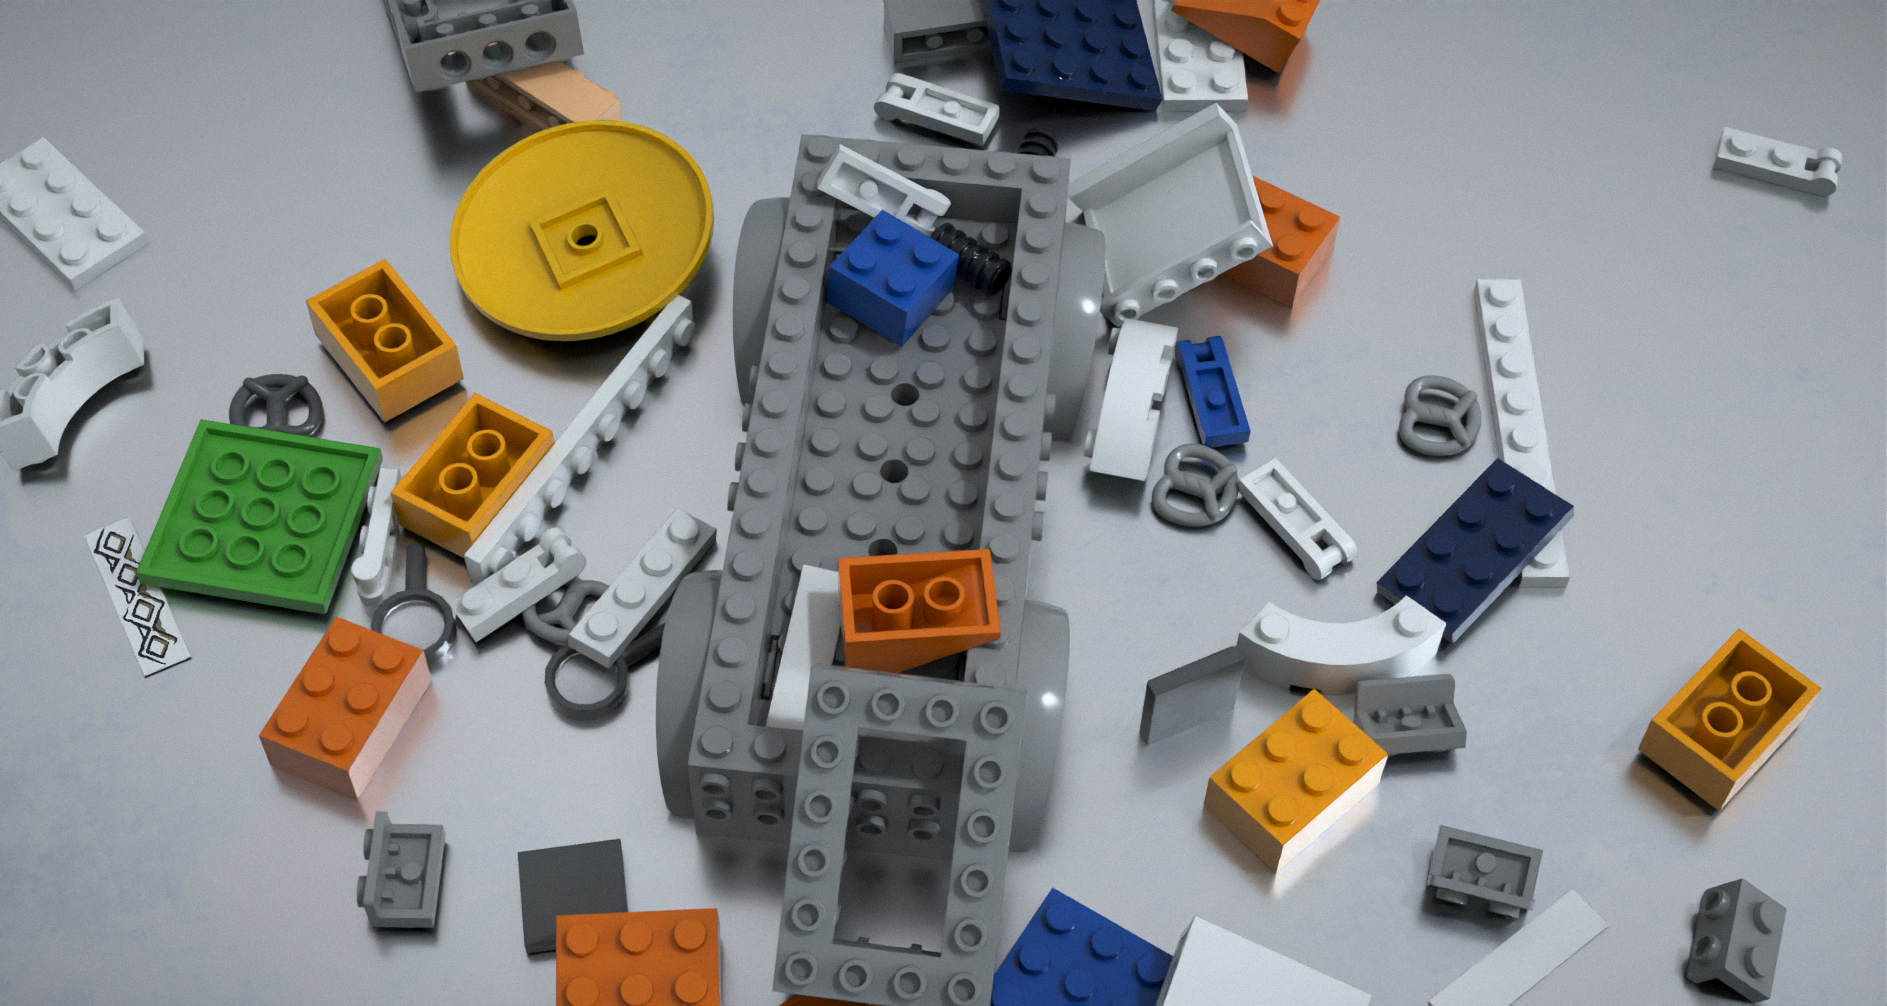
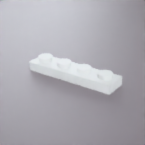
M676 508L568 634V646L609 669L678 587L683 578L688 575L716 541L717 529Z

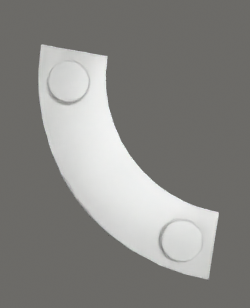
M119 297L100 304L67 322L65 326L68 332L60 336L49 346L43 343L35 346L15 367L19 375L8 391L0 390V453L13 471L31 464L42 463L48 458L57 456L64 429L83 403L112 380L144 365L143 335Z
M1125 318L1121 329H1112L1108 354L1114 356L1098 429L1088 430L1084 449V457L1092 458L1090 471L1141 481L1146 480L1160 411L1152 409L1154 400L1162 402L1163 395L1165 394L1179 328Z
M1407 595L1399 603L1379 615L1345 623H1328L1302 618L1268 602L1239 632L1236 646L1245 659L1243 670L1266 682L1286 689H1290V685L1321 690V695L1355 694V686L1358 681L1407 677L1424 666L1437 653L1446 623Z

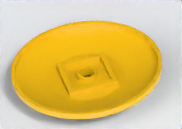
M586 120L548 128L520 140L496 156L479 172L463 194L453 217L450 231L451 262L458 282L467 298L485 317L497 325L514 333L542 340L579 341L598 338L619 332L646 320L662 310L688 286L700 269L710 248L714 231V204L707 180L697 162L683 147L664 134L648 127L623 121ZM593 235L597 237L589 245H576L578 240L584 236Z

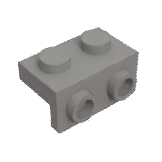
M1451 674L1364 680L1356 683L1353 722L1385 750L1388 756H1394L1399 753L1442 752L1447 749L1466 748L1467 730L1454 705L1455 680Z
M376 811L374 828L366 829L364 835V858L369 860L367 876H359L357 883L358 907H364L371 927L434 928L446 835L443 825L391 824L387 811Z
M1440 825L1426 886L1438 889L1436 895L1438 899L1467 905L1468 897L1470 896L1489 901L1487 911L1518 918L1520 909L1532 911L1534 908L1535 900H1533L1543 850Z
M1743 878L1707 889L1700 903V914L1695 939L1691 947L1687 977L1695 983L1718 978L1754 1003L1770 999L1787 908Z

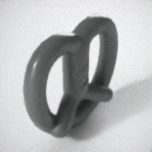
M268 374L256 378L247 377L232 398L229 408L230 424L251 427L245 423L243 412L249 398L256 394L267 401V423L265 426L252 428L302 436H311L318 430L323 418L321 398L317 390L303 375L297 377L287 374ZM270 388H281V389H279V390H277V391H274V390H272V389H270ZM299 392L307 401L309 408L308 418L301 425H286V400Z

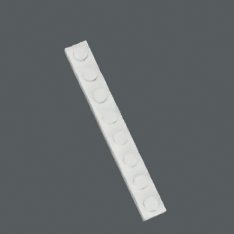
M1477 279L1474 295L1499 459L1556 494L1521 279ZM1562 529L1517 576L1519 587H1567L1570 574Z
M678 295L667 304L465 553L464 558L470 582L477 585L512 562L513 555L524 541L528 542L536 535L541 520L551 507L556 508L563 501L567 487L575 477L588 470L595 452L603 442H608L615 436L620 421L627 412L639 406L644 397L645 390L654 378H659L665 373L671 357L678 348L686 346L690 342L695 331L690 300Z

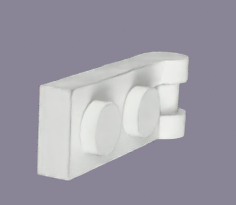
M895 73L890 77L885 87L887 92L878 97L873 107L875 113L884 120L890 121L899 118L981 146L984 145L999 118V105L900 73Z
M1724 127L1713 168L1820 196H1828L1836 191L1838 182L1836 173L1841 167L1842 154L1834 148L1827 147L1818 151Z
M841 144L837 146L817 180V189L874 218L883 209L928 237L935 231L933 224L937 217L944 216L951 205L950 200L940 192L926 189ZM913 203L922 207L917 216L908 214Z
M1276 458L1239 479L1238 488L1240 494L1303 561L1306 571L1313 579L1317 581L1332 573V567L1336 564H1347L1358 556L1357 547L1351 537ZM1321 539L1329 546L1323 551L1316 544Z
M380 468L377 486L369 488L367 506L371 518L369 526H362L360 533V551L363 556L357 558L351 567L353 579L357 584L359 598L364 604L369 606L381 604L387 598L401 526L398 523L390 493L402 479L400 470L397 468Z
M555 527L544 532L537 546L449 603L475 642H478L583 571L586 566L585 557L577 547L571 546V539L561 528Z

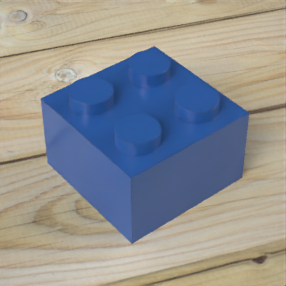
M882 209L829 266L825 301L902 347L953 290L959 254Z

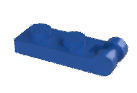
M1207 337L1205 342L1192 344L1190 340L1177 341L1175 345L1176 362L1182 371L1202 444L1207 447H1216L1249 442L1251 430L1222 337Z

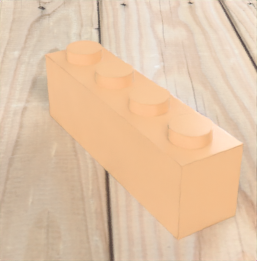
M493 42V43L489 44L488 46L495 45V44L498 43V42ZM561 62L544 63L531 66L520 72L509 71L488 76L481 81H470L544 130L586 120L622 121L620 100L613 92L602 89L586 79L580 71L572 70Z

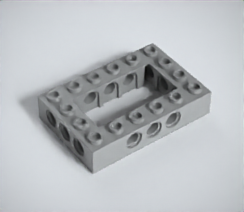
M385 0L415 93L422 91H437L445 86L466 81H481L488 76L509 71L520 72L531 66L549 62H564L571 57L584 55L577 10L573 1L517 0L518 2L509 4V2L501 3L498 7L476 12H460L458 16L444 19L439 18L436 4H433V0ZM493 42H498V43H496L495 45L488 46L489 44H491V43H493Z
M818 663L811 666L772 991L884 1006H990L1028 689ZM859 728L966 741L941 952L922 950L921 944L913 943L910 948L869 943L870 938L859 937L857 942L833 939L835 925L841 913L842 902H838L842 869L848 854V849H845V838L849 813L854 804L851 788L855 761L860 754Z

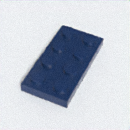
M1497 458L1377 581V592L1395 605L1407 595L1446 623L1442 637L1453 644L1574 517V506Z

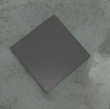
M1237 646L1228 647L1148 680L1139 730L1147 746L1234 710L1245 661Z
M621 839L518 852L526 953L556 949V915L628 912Z

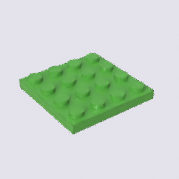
M200 419L136 571L139 582L164 588L326 614L364 513L369 488L374 485L382 464L383 456L381 449Z

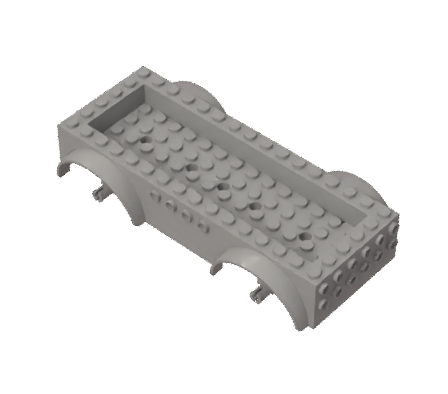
M802 134L790 197L757 200L749 208L740 233L733 285L734 359L740 399L744 406L742 432L748 433L746 443L738 442L736 447L735 471L740 472L739 483L731 482L728 491L727 508L728 511L733 512L725 560L723 570L690 573L683 578L677 587L665 622L657 676L656 742L662 792L667 809L671 813L679 817L694 819L696 834L790 843L803 730L767 727L766 722L803 564L838 572V558L990 549L1001 630L1000 639L899 673L1028 689L1009 852H1021L1033 847L1042 820L1057 753L1067 686L1070 648V627L1067 611L1055 605L1027 599L1033 541L1041 542L1044 512H1037L1036 504L1037 500H1046L1048 472L1040 471L1041 461H1050L1051 441H1063L1070 438L1076 426L1096 339L1106 259V243L1102 231L1081 224L1066 222L1071 158ZM841 144L926 189H933L946 196L950 200L951 205L944 216H938L933 224L935 230L944 223H950L955 227V230L963 231L966 234V238H974L978 245L983 244L989 249V252L994 251L999 254L1000 259L1005 258L1010 261L1011 274L1001 291L988 297L982 293V289L974 288L971 286V282H965L960 278L959 274L956 275L953 290L902 347L826 302L829 266L874 219V217L817 189V180L837 146ZM913 203L908 214L917 216L922 207ZM840 626L832 665L845 667ZM859 728L860 754L856 758L853 772L851 796H854V804L848 817L845 849L952 860L966 741Z

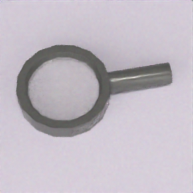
M413 543L406 547L405 590L393 594L381 603L374 612L371 630L424 650L427 665L429 666L446 655L454 644L457 630L452 609L446 600L430 590H424L425 546Z
M665 623L631 642L609 669L569 647L568 644L564 645L552 655L545 668V688L552 706L563 716L578 721L596 720L611 714L623 703L629 691L628 667L661 648Z

